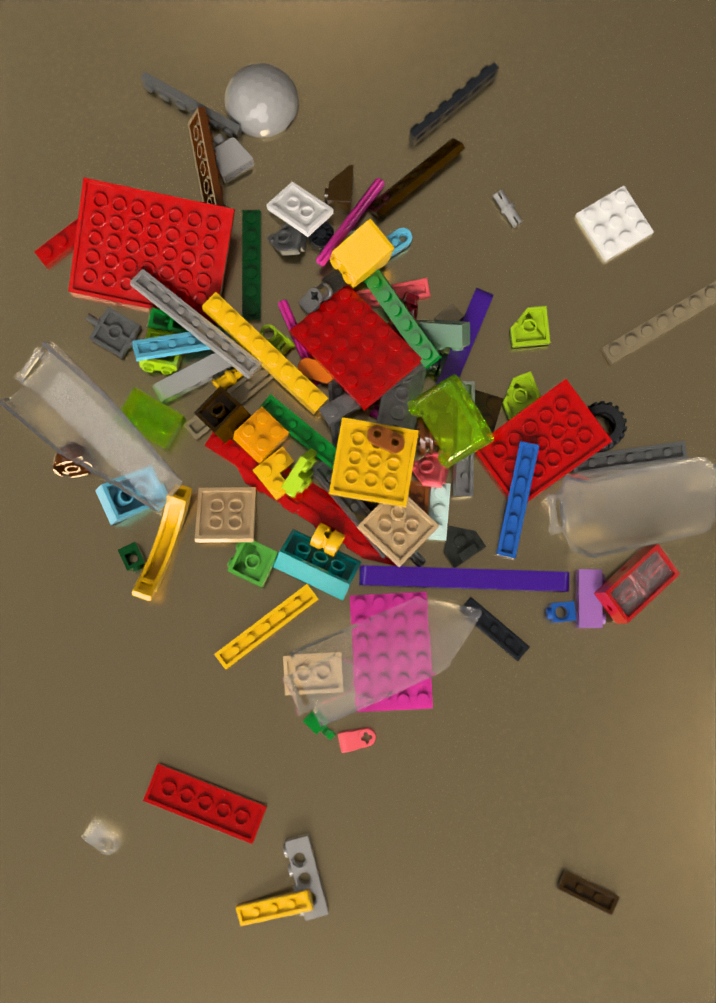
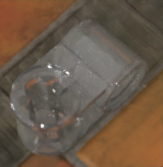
M96 819L91 821L81 835L85 842L94 846L105 855L114 853L121 846L120 838ZM108 841H111V842H112V844H111L112 847H111V848L108 847V845H109Z

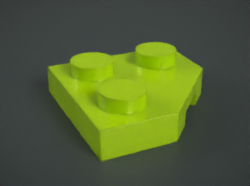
M547 306L528 307L510 328L512 348L550 344Z
M531 371L512 379L502 403L509 420L541 397Z

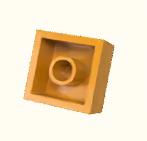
M260 407L234 432L233 439L253 459L261 464L287 440L289 432L263 407Z

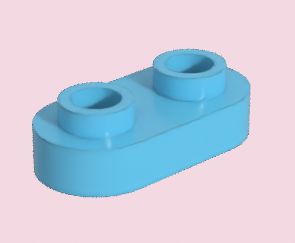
M399 228L386 236L395 247L391 257L411 244L412 233L407 228ZM405 237L406 240L402 242L399 238Z

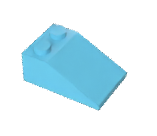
M153 465L104 483L95 490L111 525L157 506L167 499Z

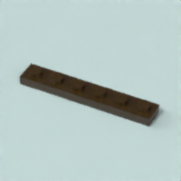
M454 138L449 140L374 200L368 207L369 211L377 217L385 215L390 208L400 203L405 196L415 191L424 181L429 180L435 172L444 168L450 160L456 158L465 149L463 143Z

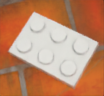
M291 182L266 204L269 211L307 237L334 214L333 208L294 182Z

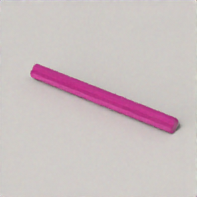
M376 178L317 256V264L325 266L331 257L332 251L343 242L383 188L384 181L382 179Z

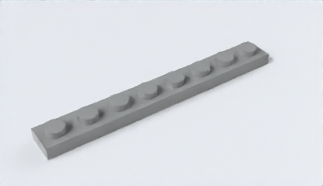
M144 269L130 281V285L248 379L261 367L262 363Z

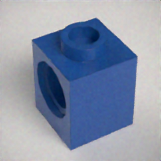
M574 601L548 604L546 616L547 619H550V623L576 621ZM558 607H562L565 610V615L562 618L556 615Z

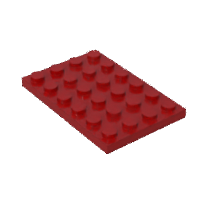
M345 284L334 293L329 300L323 302L319 309L311 312L289 330L290 334L364 411L421 364L420 360L422 358L348 284Z
M564 379L476 444L474 450L509 497L520 441L540 445L528 499L530 501L611 443L612 439L570 382Z

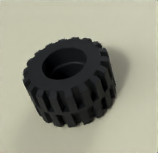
M600 401L599 403L594 402L587 406L595 417L600 416L607 419L611 426L609 437L612 439V442L602 448L601 451H606L616 446L624 438V432L627 431V426H625L627 419L623 418L624 412H619L618 409L620 407L617 405L615 407L612 406V402L605 403V401Z

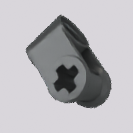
M326 282L321 283L318 287L310 288L298 303L309 315L311 312L319 309L323 302L332 297V288Z

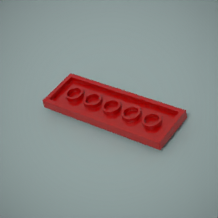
M160 763L156 766L143 799L144 802L250 844L254 842L267 805Z

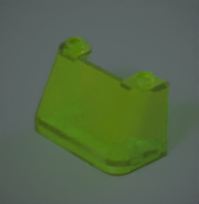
M455 374L407 403L409 405V412L413 416L422 417L441 449L438 460L446 469L494 441L491 430L462 381Z

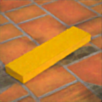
M310 889L239 904L235 907L240 926L312 911L314 904Z

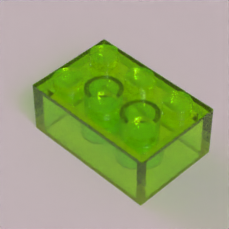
M134 387L114 420L154 445L168 451L187 419L184 415Z

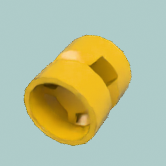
M320 523L310 541V545L317 549L323 548L325 553L334 557L345 535L336 530L332 532L329 526Z

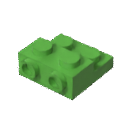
M256 541L238 542L236 546L237 551L234 557L230 558L227 571L263 588L279 552Z

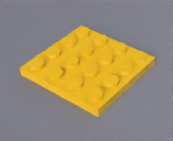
M342 417L329 494L406 508L419 431ZM374 425H380L400 434L405 441L403 450L397 454H392L370 444L367 440L369 428ZM379 432L373 433L376 438L381 436ZM397 440L391 441L394 446L399 444Z

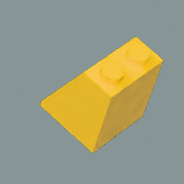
M369 219L332 251L330 262L336 270L338 269L342 273L345 282L351 284L354 288L376 270L386 265L395 247L375 223Z

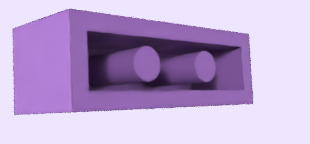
M602 569L576 570V628H603V624L606 622V615L602 610V604L594 595V592L605 583V574H602Z

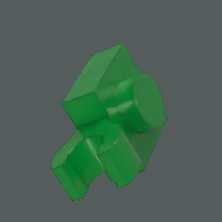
M317 707L303 720L316 735L321 731L329 740L336 735L327 726L330 720Z

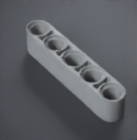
M214 353L155 383L152 388L160 403L164 404L224 374L226 370L234 369V367Z

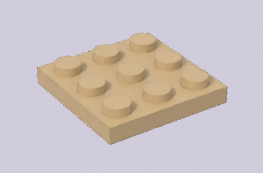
M256 487L199 488L195 542H254Z
M408 497L406 508L380 503L357 528L400 568L439 528V525Z

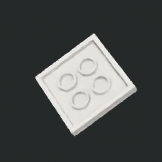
M625 186L620 187L576 214V218L605 262L654 233Z

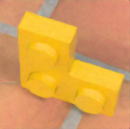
M282 446L254 468L253 472L273 497L278 500L286 494L282 488L285 479L280 473L295 461Z

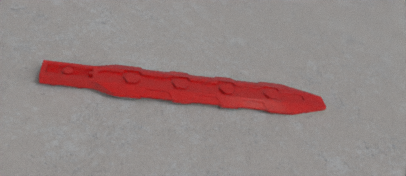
M214 432L211 434L204 446L237 466L247 485L256 487L258 492L265 493L282 504V507L291 513H296L312 523L316 529L320 523L329 526L332 532L336 530L344 534L345 537L342 543L360 557L397 566L388 556L385 558L381 557L330 494L314 484V481L302 493H297L295 497L285 494L276 500L253 472V469L259 463L234 441L229 440L225 444ZM288 467L280 473L281 476L286 480L292 469Z

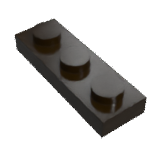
M564 870L557 889L610 915L613 914L620 898L618 895L567 870Z

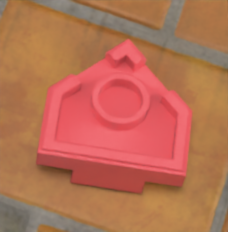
M433 451V455H430L428 452L425 454V457L414 461L413 474L423 486L442 488L443 484L445 485L449 471L450 454H440Z

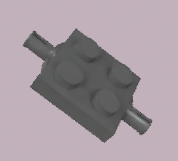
M110 307L107 308L104 315L99 319L90 313L85 319L94 324V331L90 335L89 340L123 359L128 349L133 347L132 341L136 340V336L142 328L141 325Z

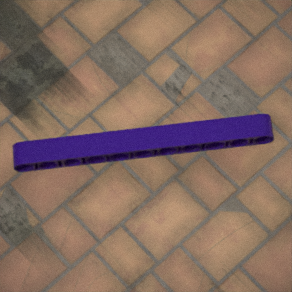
M360 565L359 585L569 592L570 572L403 566L399 568L398 566Z

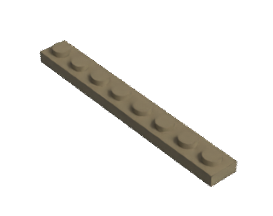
M716 281L602 347L600 350L610 365L614 364L715 304Z

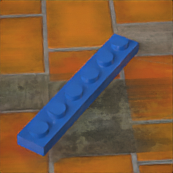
M520 441L497 549L498 555L516 558L540 447L538 444Z

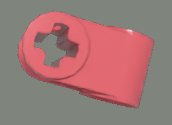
M371 728L337 733L341 753L373 745L376 739L375 731ZM365 732H367L368 735H372V738H370L369 742H366V739L362 740V737L365 735Z

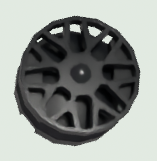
M324 222L309 236V242L314 249L323 250L334 235L332 225Z
M440 353L442 357L426 369V374H433L438 379L449 355L447 353Z

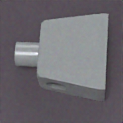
M218 134L213 138V142L216 145L213 148L216 151L215 162L224 183L254 166L252 156L234 137L226 141L222 134Z

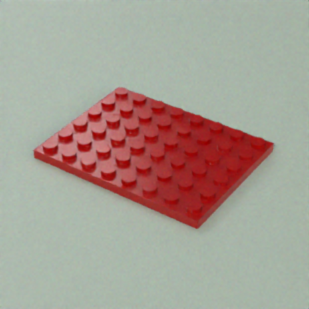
M83 177L68 292L148 309H160L130 285V281L144 269L205 319L214 322L203 311L202 305L215 292L221 296L235 208Z

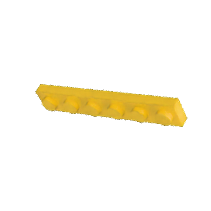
M306 584L214 655L224 669L227 670L319 600L309 585Z

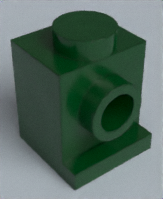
M133 542L118 549L127 571L133 570L136 573L143 570L146 559L139 547V543ZM134 555L138 557V560L136 562H132L131 560L132 556Z

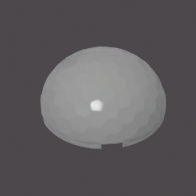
M253 63L237 71L228 83L224 99L229 119L239 124L244 134L259 138L271 137L284 131L295 118L299 103L297 89L289 75L281 68L268 63Z

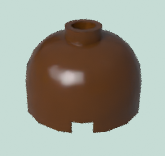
M68 443L62 446L54 455L53 471L59 476L63 477L64 473L69 474L71 478L87 475L89 469L92 470V459L89 452L76 443Z

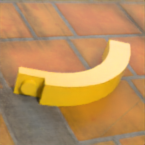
M173 483L167 494L162 521L143 571L132 590L133 596L151 601L154 593L157 592L176 548L187 514L192 488Z

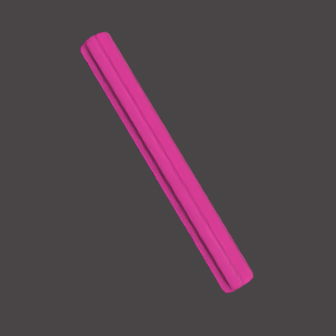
M284 299L278 302V306L288 329L291 330L297 325L288 301ZM291 335L301 360L304 358L312 359L311 355ZM310 379L316 387L322 384Z

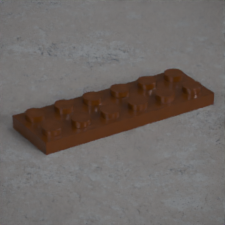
M197 107L188 122L202 201L226 206V204H223L222 198L223 187L219 183L220 171L216 167L215 162L216 151L212 147L213 135L209 131L208 126L209 115L206 114L205 107Z

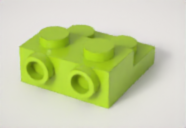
M148 328L145 339L177 333ZM181 354L139 361V365L146 372L156 370L161 371L163 375L171 376L178 372Z
M312 448L299 458L282 485L285 493L291 497H295L297 493H302L313 481L311 476L314 472L310 469L317 461L315 456L318 452Z

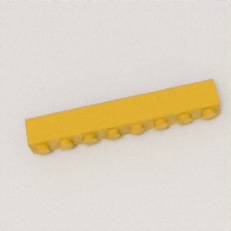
M217 292L202 305L203 311L243 349L262 363L261 366L313 415L326 403L328 397Z

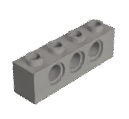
M309 833L286 839L285 845L282 847L285 857H289L290 860L288 871L290 877L294 876L296 884H293L294 892L310 889V892H313L316 896L313 900L314 909L300 913V915H304L305 921L328 915L329 908ZM297 853H303L306 859L303 862H298L294 856ZM306 872L311 878L309 881H302L300 874Z

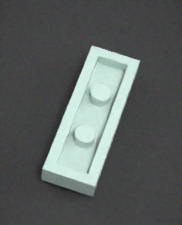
M450 483L443 484L442 488L431 487L429 516L439 525V528L427 540L446 541Z

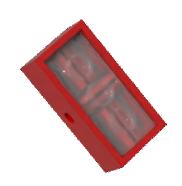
M658 543L645 545L597 589L594 595L616 624H627L675 580L680 573Z

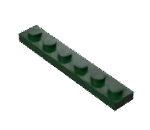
M242 210V317L247 322L261 321V210Z

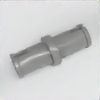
M502 189L498 191L499 195L495 193L493 198H495L502 209L501 213L506 215L514 228L517 226L516 221L520 224L523 220L515 210L514 203L509 201Z

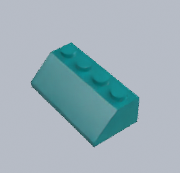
M292 529L280 549L273 567L343 600L362 561L339 550L332 557L325 553L323 548L317 549L310 545L311 537Z

